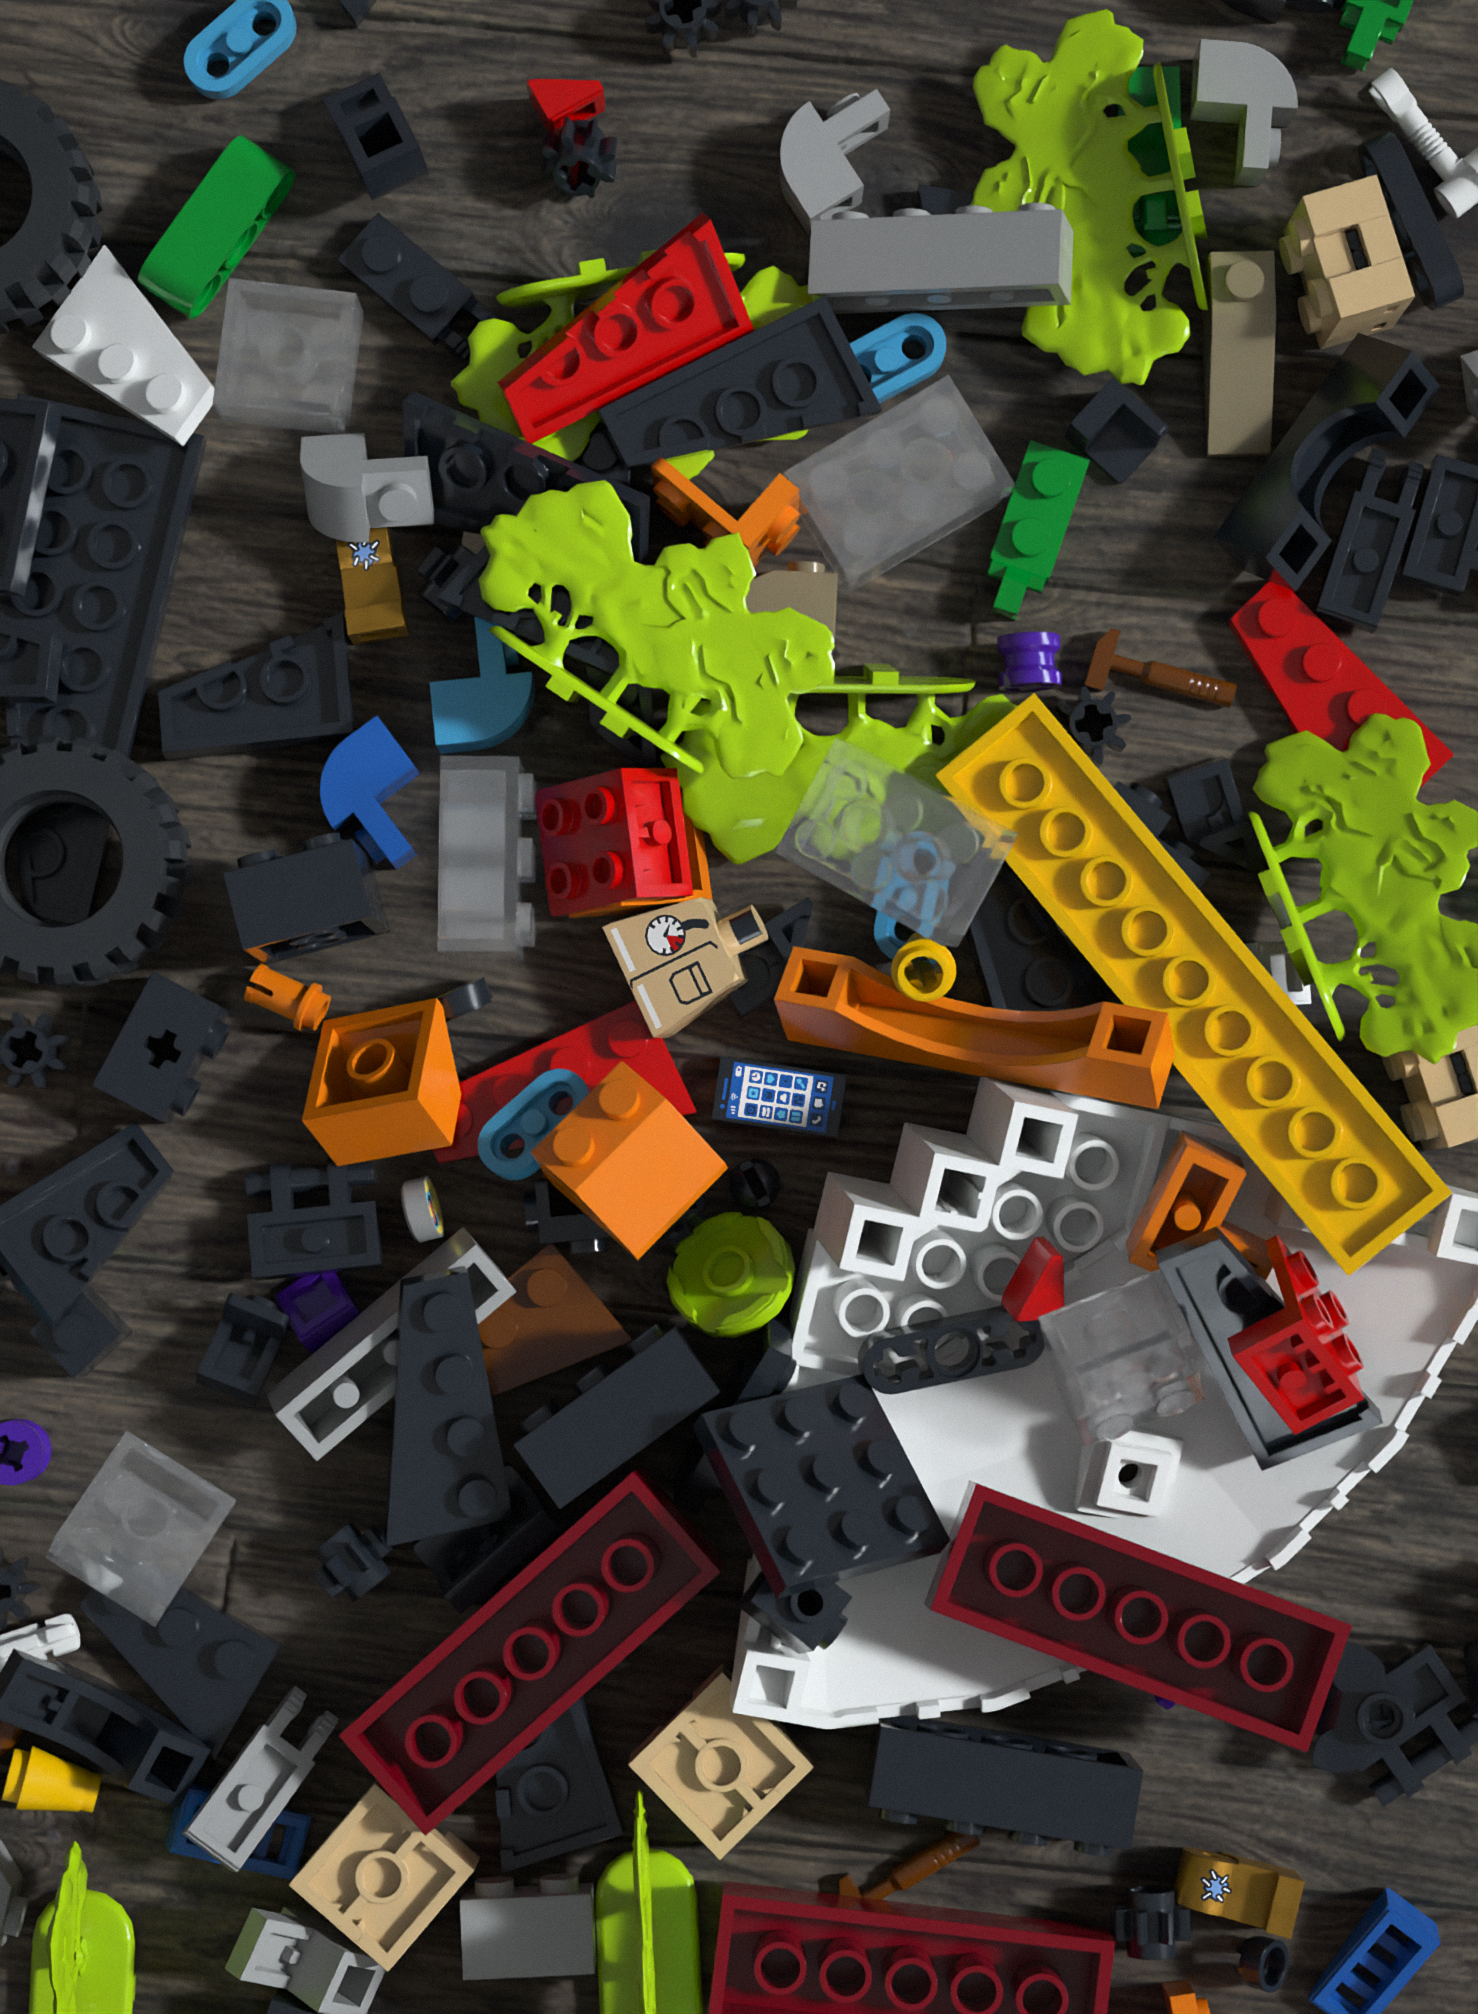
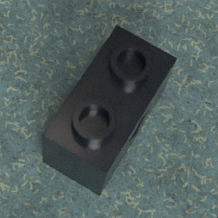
M153 971L92 1086L161 1122L171 1123L175 1113L184 1117L195 1101L201 1087V1083L194 1080L205 1057L214 1060L218 1056L230 1034L231 1026L224 1023L230 1011ZM174 1034H176L173 1046L181 1051L180 1058L177 1062L165 1060L158 1067L161 1055L154 1050L155 1043L159 1039L169 1042Z

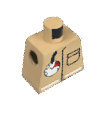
M703 897L612 922L602 927L653 1038H668L676 1034L726 998L730 993L743 986L749 978L738 954L768 940L766 928L753 905L721 919L713 901Z

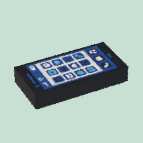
M721 1056L711 1120L837 1139L847 1075Z

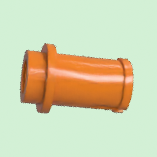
M262 963L255 969L249 980L256 983L255 987L247 986L244 995L245 1001L251 1004L255 1003L293 1020L294 1028L300 1031L305 1029V1027L314 1031L317 1030L328 1011L331 996L322 992V985L314 982L309 987L269 969L268 966Z

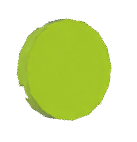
M725 1212L706 1219L705 1222L693 1229L692 1236L679 1243L675 1250L678 1256L674 1261L673 1269L669 1266L667 1284L673 1305L694 1329L712 1337L737 1338L761 1329L781 1311L792 1292L795 1264L790 1246L769 1221L756 1216L757 1218L743 1216L741 1212Z

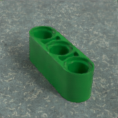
M240 135L236 137L220 155L153 248L140 270L138 284L191 320L197 318L214 299L280 207L294 183L296 172L245 136Z

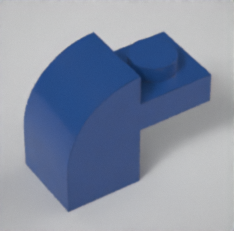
M377 715L345 738L333 750L322 771L320 798L326 818L337 833L341 834L359 820L363 827L357 830L354 835L374 862L377 864L387 857L392 865L399 869L414 858L417 853L380 804L419 776L420 773Z

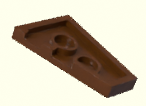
M553 1243L548 1244L508 1278V1281L517 1292L478 1324L491 1397L633 1341V1338Z

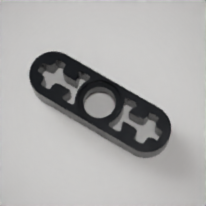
M1389 131L1359 144L1358 157L1365 178L1377 174L1406 268L1424 304L1433 311L1463 298L1464 283L1458 265L1399 139L1394 133Z
M997 1306L875 1332L862 1343L857 1361L861 1374H863L873 1389L883 1394L893 1395L1026 1367L1034 1363L1041 1356L1046 1344V1333L1039 1320L1016 1321L1023 1330L1029 1331V1335L1019 1339V1349L1012 1351L1004 1341L987 1343L985 1346L990 1356L983 1358V1344L976 1332V1328L983 1327L984 1334L989 1339L1009 1334V1323L1015 1321L1003 1306ZM953 1332L965 1335L969 1348L967 1355L961 1362L951 1366L942 1365L937 1362L935 1347L941 1337ZM921 1340L920 1352L928 1366L927 1370L920 1371V1366L914 1359L895 1364V1375L886 1377L880 1368L873 1367L874 1363L883 1360V1350L892 1347L898 1357L917 1355L918 1353L913 1342Z

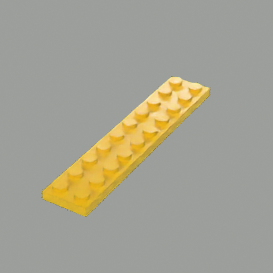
M1035 693L935 774L937 779L1121 1002L1127 1006L1168 1013L1175 1051L1173 1065L1348 1277L1452 1194L1451 1190Z

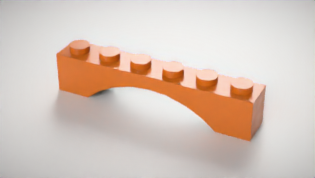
M793 946L774 998L787 1040L1154 1109L1159 1108L1175 1056L1167 1012L1105 1001L1082 1008L1059 1011H1016L984 1007L944 996L932 1001H915L906 997L897 989L891 976L878 971L855 957Z

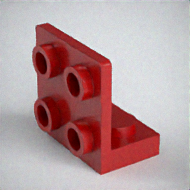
M619 768L540 789L536 792L537 821L540 830L545 884L549 910L552 916H566L628 901L675 900L694 896L677 768Z
M1275 1235L1266 1240L1265 1243L1285 1308L1232 1335L1227 1340L1233 1358L1293 1434L1296 1435L1364 1400L1356 1372L1364 1369V1365L1355 1345L1348 1335L1342 1332V1328L1349 1325V1320L1337 1296L1331 1290L1322 1294L1317 1288L1319 1285L1318 1277L1306 1255L1301 1250L1292 1254L1280 1237Z

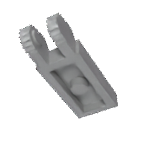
M296 1686L283 1698L268 1718L266 1724L259 1725L181 1833L232 1872H237L242 1867L315 1765L312 1759L338 1723L339 1719L326 1710V1712L312 1722L297 1749L281 1738V1733L300 1712L307 1696Z

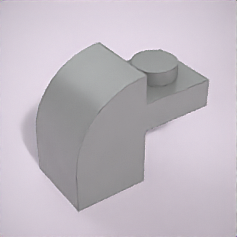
M1201 39L1193 58L1189 120L1238 124L1234 185L1259 187L1268 167H1277L1279 162L1281 129L1271 128V126L1288 128L1298 109L1295 84L1285 66L1273 54L1261 47L1244 42Z
M877 89L860 98L858 93H853L841 99L828 110L826 115L829 119L824 122L809 101L792 116L786 126L780 147V184L789 206L808 235H811V220H832L833 214L850 211L862 203L864 185L845 155L888 129L890 108Z
M365 433L301 437L300 465L308 518L312 526L322 534L347 542H369L370 528L433 524L434 507L428 456L368 460Z
M284 1906L281 1913L256 1908L251 1909L225 1967L227 1971L239 1980L287 1989L316 2012L323 2014H366L386 1971L335 1925L308 1913Z

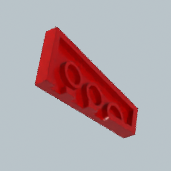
M702 212L497 382L523 440L532 444L754 331L711 219Z
M1269 581L1227 622L1267 690L1273 693L1288 718L1287 723L1294 734L1307 730L1325 740L1338 751L1343 752L1348 750L1353 733L1367 721L1371 714L1380 713L1386 714L1395 720L1404 717L1415 721L1421 727L1427 755L1431 763L1422 777L1420 788L1454 755L1292 590Z
M635 1000L460 1082L461 1099L452 1146L432 1150L440 1164L479 1156L478 1138L483 1126L537 1077L553 1069H566L576 1073L593 1090L623 1061L663 1095L682 1116L695 1114L697 1111L663 1038H653ZM565 1097L561 1099L555 1107L556 1115L562 1116L567 1114L572 1109L573 1098ZM524 1140L513 1141L507 1150L525 1147Z

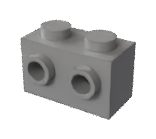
M560 1873L541 1876L540 1885L514 1887V1879L512 1877L498 1876L475 1880V1888L464 1889L460 1899L463 1980L586 1975L595 1973L597 1958L593 1883H579V1876L577 1874Z

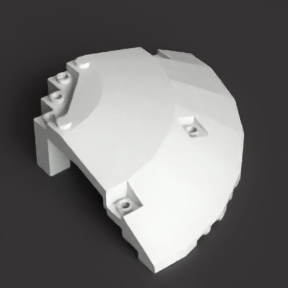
M980 1076L966 1135L904 1123L890 1184L833 1172L827 1173L814 1229H808L789 1314L792 1356L797 1361V1365L789 1384L781 1394L860 1375L861 1372L857 1361L859 1349L862 1343L875 1332L1002 1306L1001 1299L1034 1237L1044 1236L1064 1257V1313H1062V1318L1039 1320L1045 1329L1046 1344L1041 1356L1034 1363L1018 1369L893 1395L883 1394L873 1389L948 1536L968 1482L971 1480L1245 1584L1269 1567L1276 1571L1285 1565L1312 1538L1308 1532L1333 1507L1339 1511L1349 1501L1345 1495L1371 1469L1377 1473L1403 1447L1409 1437L1405 1430L1425 1396L1430 1399L1432 1398L1442 1381L1437 1376L1457 1342L1463 1345L1478 1320V1193L1446 1185L1452 1192L1449 1197L1348 1277L1224 1125L1160 1109ZM1182 1130L1241 1157L1247 1174L1224 1220L1265 1240L1278 1235L1292 1254L1301 1250L1315 1270L1319 1280L1317 1288L1323 1294L1331 1290L1337 1296L1349 1320V1325L1342 1328V1332L1351 1339L1364 1365V1369L1356 1372L1360 1387L1380 1409L1383 1424L1261 1471L1165 1278L1128 1260L1125 1243ZM1272 1268L1266 1282L1283 1300L1274 1269ZM1016 1321L1009 1323V1334L989 1339L984 1334L983 1327L976 1328V1332L983 1344V1358L990 1356L985 1344L1004 1341L1014 1351L1019 1349V1339L1029 1335V1331L1023 1330ZM956 1332L948 1333L941 1337L935 1347L937 1362L947 1366L961 1362L967 1355L969 1348L967 1337ZM921 1340L913 1342L918 1353L917 1355L898 1357L892 1347L883 1350V1360L874 1363L873 1367L880 1368L886 1377L895 1375V1364L914 1359L919 1364L920 1371L927 1370L928 1366L920 1352ZM1127 1464H1136L1138 1472L1135 1478L1128 1482L1119 1481L1118 1475L1121 1468ZM942 1550L939 1554L836 1582L835 1584L852 1596V1599L841 1612L848 1618L845 1627L834 1642L825 1650L817 1646L812 1652L797 1654L741 1610L729 1706L732 1713L822 1729L846 1728L879 1724V1718L917 1714L919 1719L941 1717L940 1712L979 1707L982 1712L997 1711L1031 1698L1029 1692L1062 1679L1066 1684L1080 1679L1078 1673L1087 1669L929 1610L924 1602L941 1559ZM754 1552L752 1559L748 1558L744 1593L762 1570Z

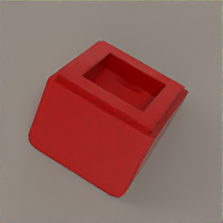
M530 79L526 81L529 99L548 133L559 135L565 117H569L572 121L589 120L604 112L606 108L604 88L599 80Z
M1044 1236L1034 1237L1003 1293L1001 1304L1015 1321L1062 1318V1313H1064V1257Z

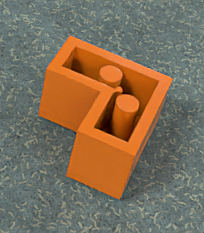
M1182 1130L1125 1243L1129 1262L1164 1278L1157 1264V1250L1217 1226L1266 1281L1273 1268L1265 1243L1266 1240L1224 1220L1247 1174L1241 1157Z

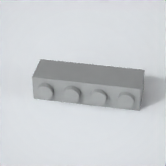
M1026 203L1020 205L1018 211L993 212L987 207L971 205L957 208L955 214L931 215L925 210L906 208L895 211L893 217L869 218L866 214L854 211L838 212L832 215V220H811L808 295L813 301L825 296L834 314L1071 305L1074 231L1063 210L1056 209L1054 206L1046 203Z
M464 1227L402 1278L405 1279L465 1266L469 1275L478 1324L517 1292L503 1272ZM400 1280L266 1393L277 1418L316 1461L395 1395L397 1367L395 1356Z

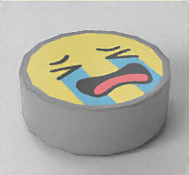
M424 1176L405 1181L401 1187V1201L405 1219L413 1238L421 1243L443 1237L444 1221L435 1187L430 1178Z

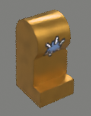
M389 527L370 528L369 542H347L336 539L346 608L344 611L347 634L352 643L359 645L410 636L398 563H395Z
M1184 1847L1173 1889H1175V1902L1203 1913L1263 1928L1267 1933L1291 1939L1305 1881L1295 1870L1225 1852L1219 1854L1198 1848Z

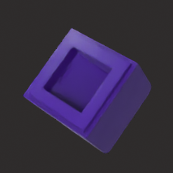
M337 1273L302 1276L274 1295L283 1313L288 1315V1321L299 1341L311 1354L316 1352L362 1313V1310Z

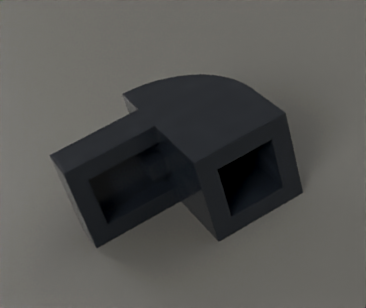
M380 73L323 99L335 128L352 160L357 175L371 201L429 175L420 146L395 96H391Z

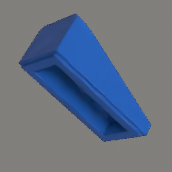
M192 1784L180 1807L174 1806L165 1838V1846L170 1853L221 1864L181 1834L195 1815L198 1805L203 1804L213 1790L212 1788ZM283 1808L241 1869L292 1880L298 1870L312 1817L305 1813ZM275 1823L286 1825L277 1860L266 1857Z
M1386 1888L1364 1914L1307 1994L1308 2000L1326 2014H1381L1440 1945L1436 1923L1393 1890ZM1392 1924L1410 1937L1408 1942L1406 1943L1389 1930L1388 1926ZM1375 1942L1396 1956L1392 1964L1370 1949ZM1358 1962L1380 1978L1376 1986L1353 1970ZM1341 1982L1366 1999L1360 2008L1335 1990Z

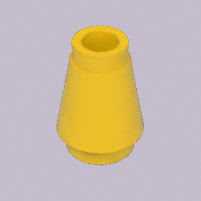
M919 931L914 933L894 956L891 965V975L897 989L906 997L915 1001H932L942 997L952 987L956 977V964L952 954L938 935L931 931ZM925 956L931 960L920 961L917 959V957Z
M35 1746L31 1747L30 1752L14 1749L1 1800L17 1803L16 1810L85 1811L93 1813L102 1774L90 1772L86 1768Z

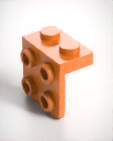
M659 457L651 466L653 491L659 497L655 501L656 506L669 519L682 528L690 521L707 538L703 542L705 548L710 540L739 532L743 545L748 549L753 567H755L768 551L778 556L800 530V526L796 524L801 515L799 513L800 489L781 473L777 475L742 517L736 521L662 457Z

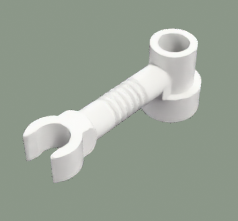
M1390 68L1371 83L1373 87L1368 91L1379 107L1394 122L1400 125L1407 136L1411 137V141H1414L1415 146H1418V150L1422 151V155L1426 156V160L1430 161L1429 164L1443 180L1440 185L1434 188V194L1444 210L1451 217L1457 219L1478 203V147L1463 159H1459L1452 149L1447 147V143L1443 142V138L1439 137L1440 134L1436 132L1432 124L1428 123L1427 117L1417 106L1415 98L1409 92L1402 78L1393 68Z

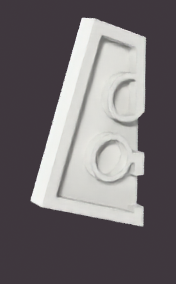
M105 245L89 265L83 278H80L32 346L43 358L182 446L185 445L220 395L179 340L166 326L145 295L138 289L117 258Z

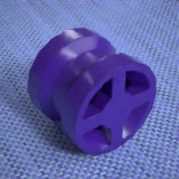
M1020 632L997 637V652L1004 657V670L998 676L999 690L1035 692L1061 687V672L1055 667L1054 654L1060 649V635L1052 632Z
M17 1418L0 1423V1484L14 1486L37 1478L46 1470L51 1460L52 1445L47 1432L41 1425L29 1419ZM5 1437H6L9 1443H8V1445H7V1447H6V1452L4 1453V1448H5V1446H6V1444H7V1442H6V1440H5Z

